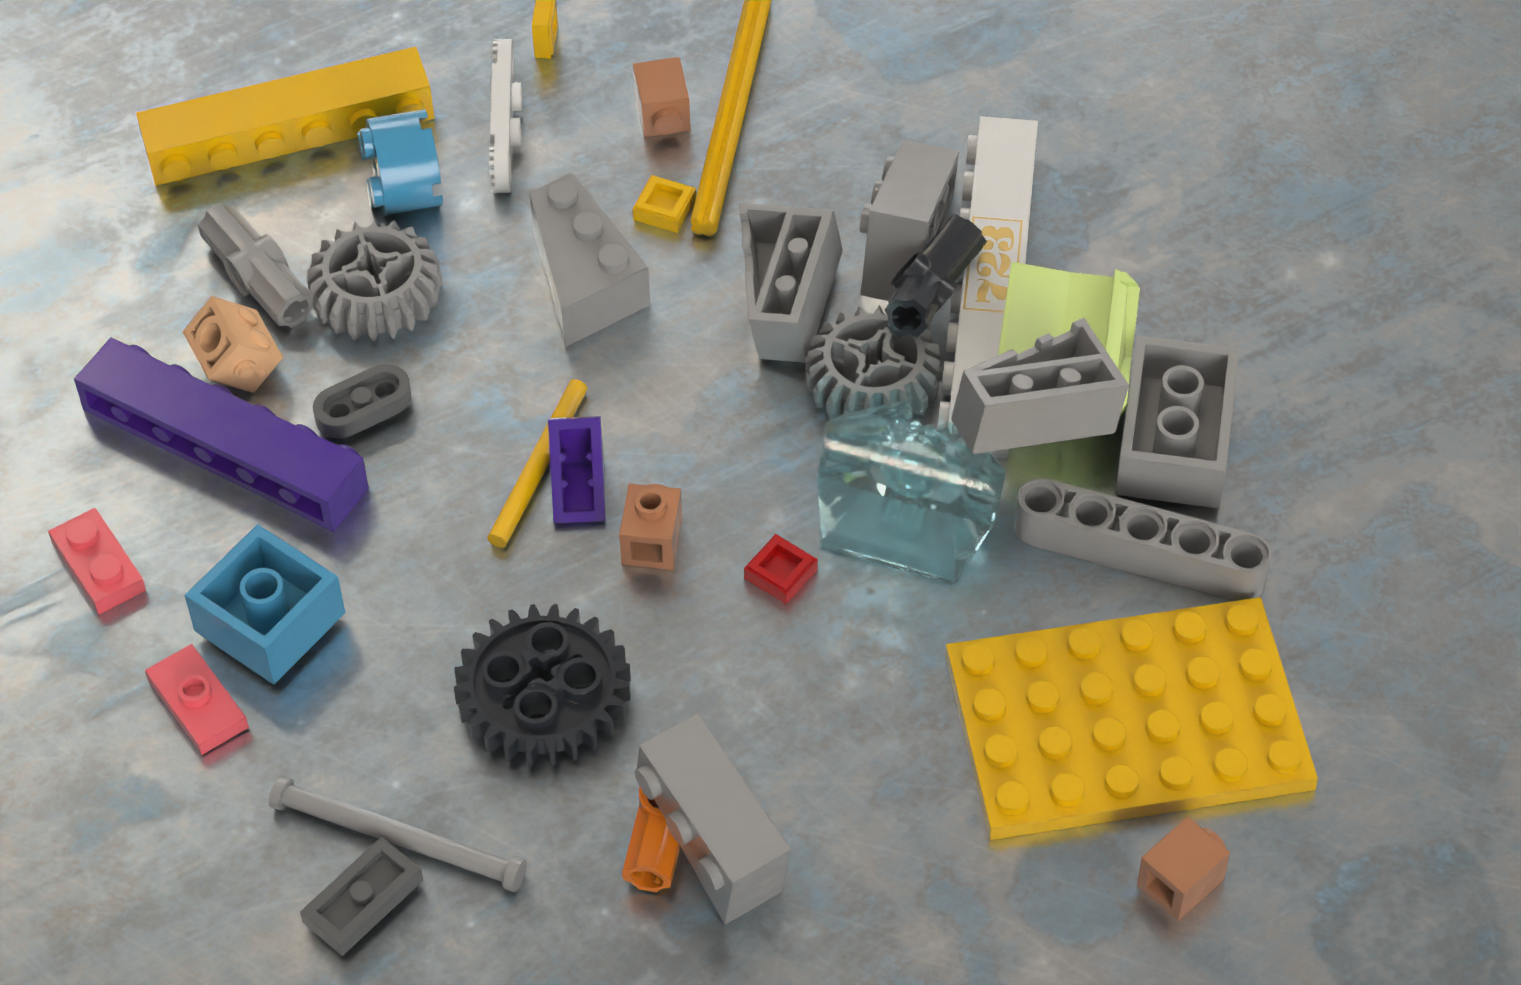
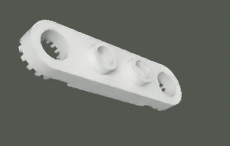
M493 39L492 59L495 60V63L492 64L491 144L489 147V166L494 169L489 170L490 188L492 193H511L513 147H521L522 144L521 118H513L514 111H522V84L514 83L513 39Z

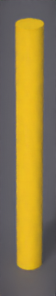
M571 379L550 418L574 417L588 390L586 384L580 380ZM548 423L487 536L488 541L496 547H506L550 463Z

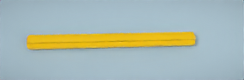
M744 0L691 216V230L696 235L704 234L709 237L717 232L771 0Z

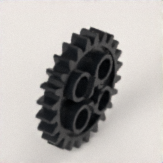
M532 604L530 605L527 618L521 619L511 609L508 610L509 624L503 626L498 621L491 619L489 620L490 636L477 632L472 635L474 649L461 650L463 666L455 667L454 670L456 678L454 694L461 722L469 723L472 739L484 736L487 752L490 753L504 745L505 759L508 762L514 759L518 752L521 751L526 753L528 766H533L538 754H546L550 765L554 766L560 751L565 750L569 757L577 760V745L581 743L595 751L598 749L596 733L599 732L612 737L614 734L613 719L624 720L626 716L624 702L631 701L629 683L631 682L630 664L626 663L624 646H615L614 631L610 629L600 633L599 619L597 617H593L584 624H581L578 608H574L564 618L559 615L558 604L551 606L547 616H540L536 605ZM546 650H555V652L549 654L541 653ZM507 678L513 679V680H511V681H509V682H503V683L497 682V681H499V680H501V679H507ZM580 685L590 686L585 689H573L574 687ZM534 714L546 715L539 719L528 718Z

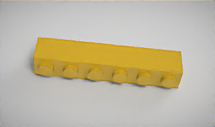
M416 46L136 113L155 186L356 138L357 132L362 128H366V119L425 109L428 117L423 121L435 119L430 84Z

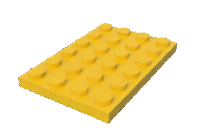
M1261 597L946 644L945 658L990 840L1316 790L1318 776Z

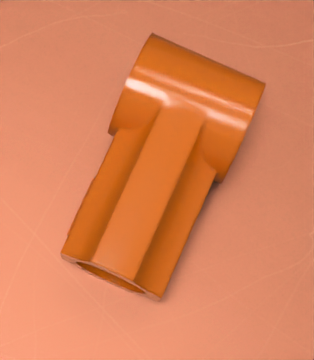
M639 787V808L622 870L623 880L632 883L639 890L657 893L660 889L671 888L681 846L669 831L661 810L655 808L658 806L654 799L650 800Z

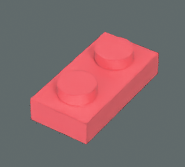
M96 508L48 531L52 544L98 615L146 591L143 578Z

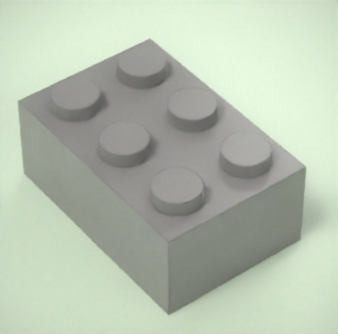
M1136 335L1115 495L1220 508L1227 467L1240 348Z

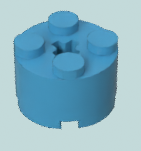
M425 109L366 119V128H362L357 132L362 161L371 160L374 176L366 180L369 203L371 208L381 207L384 216L443 205V195L433 196L432 185L441 183L432 129H421L419 122L428 117Z

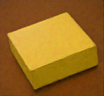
M536 0L532 19L535 58L551 59V55L554 54L558 31L556 0Z
M651 175L632 208L633 220L678 233L695 203L696 188Z

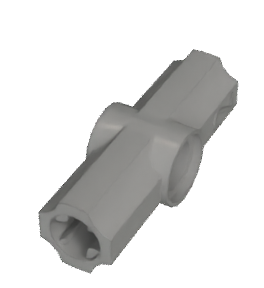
M219 203L208 209L205 217L198 224L200 236L223 261L226 273L238 292L243 296L251 294L278 326L286 325L293 328L304 322L310 310L314 308L308 294L309 290L289 269L284 253L277 242L268 234L261 237L234 205L224 206L222 203Z

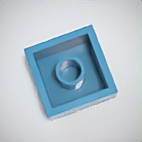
M258 524L184 595L194 631L273 685L346 613L338 576Z

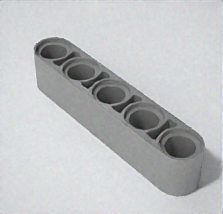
M1038 477L1029 479L1018 489L1014 529L1016 535L1023 542L1031 546L1232 601L1258 598L1265 589L1271 560V549L1262 537L1253 533L1048 478Z

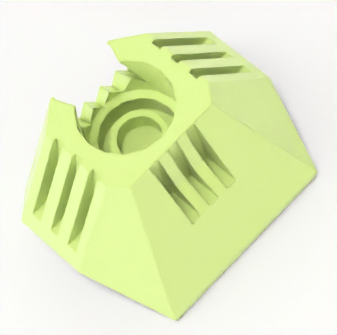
M1017 262L1011 263L998 355L1011 349L1019 354L1034 347L1037 338L1048 333L1055 338L1070 331L1073 322L1085 318L1129 384L1140 288L1126 272H1121L1115 269L1114 277L1067 272ZM1128 391L1120 416L1126 412Z

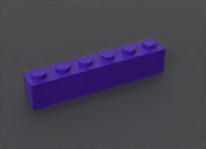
M110 337L74 378L84 411L332 532H335L369 489L364 459L351 447L343 444L338 446L319 437L312 429L305 425H294L277 417L270 409L261 404L252 405L237 398L225 387L219 384L210 385L192 376L180 365H168L152 357L138 345L133 344L129 346Z

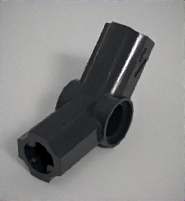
M956 213L953 214L923 251L914 254L895 275L890 283V286L895 291L888 300L884 310L888 316L886 327L899 338L902 336L918 338L929 327L935 313L957 288L955 281L987 243V240L982 235V231L974 223L960 217Z

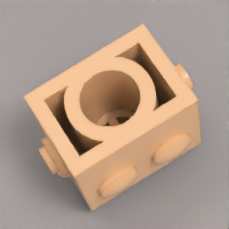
M214 296L210 297L182 331L208 380L254 393L283 359L280 350L256 309Z

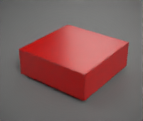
M775 533L744 567V579L784 604H787L818 570V559Z

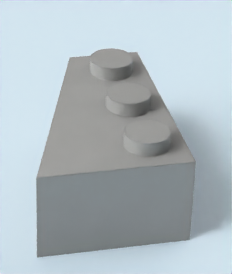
M902 140L895 157L887 156L882 180H876L871 204L865 203L860 220V232L867 234L860 295L888 301L895 291L890 286L895 275L914 254L923 251L944 225L954 195L959 150Z
M572 172L529 192L533 232L545 276L550 286L552 301L559 319L565 348L651 306L648 266Z
M739 203L743 234L742 248L746 270L744 273L748 320L759 359L805 363V358L808 356V351H810L813 335L817 334L843 252L834 210Z
M1082 318L1072 323L1070 331L1055 338L1049 333L1036 339L1034 347L1019 354L1011 349L964 370L951 420L972 454L1113 434L1117 428L1129 384L1085 318Z
M694 714L639 745L637 769L634 771L636 780L643 793L650 800L654 799L665 817L669 831L680 844L724 925L781 893L791 848L699 714Z

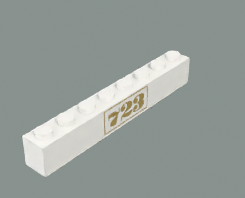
M980 116L978 136H968L966 164L975 165L974 172L965 171L962 200L971 201L970 209L961 208L960 217L974 223L982 231V235L987 240V243L962 272L963 284H957V288L951 296L950 313L959 314V323L949 322L946 352L955 353V361L944 362L942 392H951L950 402L940 401L938 432L948 433L946 454L1008 459L1009 449L972 454L952 422L951 417L963 371L998 356L1011 263L1025 264L1038 127V121Z

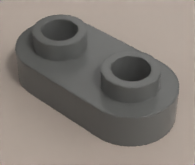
M381 364L323 390L313 402V413L317 428L328 437L346 438L402 412L411 401L409 377L398 366Z

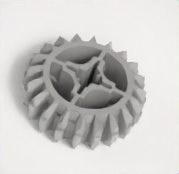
M374 219L370 227L361 228L354 222L352 231L346 233L336 229L335 241L322 240L320 252L311 254V268L307 269L308 275L306 276L311 304L314 305V310L317 311L322 323H330L336 335L348 330L349 335L354 341L362 334H368L373 342H375L378 334L388 333L395 339L398 329L404 328L413 332L415 320L427 321L430 312L429 308L437 307L438 292L441 291L440 286H442L439 258L435 254V250H431V245L428 243L427 238L417 237L413 227L400 231V227H398L395 220L386 227H381L376 219Z
M880 305L874 313L866 314L859 306L854 317H849L840 312L836 319V324L824 322L820 335H813L810 351H808V356L805 358L806 384L809 388V393H813V399L816 402L817 408H826V413L829 415L830 420L844 416L847 429L856 422L863 423L867 433H869L874 424H882L889 432L895 420L908 426L912 419V414L924 416L925 410L928 408V402H934L938 394L939 382L942 381L943 367L940 365L941 352L939 345L933 343L934 338L931 335V330L926 329L918 338L913 336H902L899 338L886 327L888 316L883 313Z

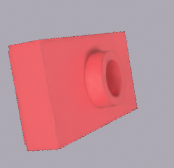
M193 644L188 645L145 670L149 683L201 755L249 728L246 716Z

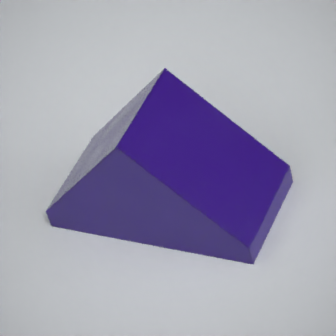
M601 416L548 418L553 523L606 521L605 464Z

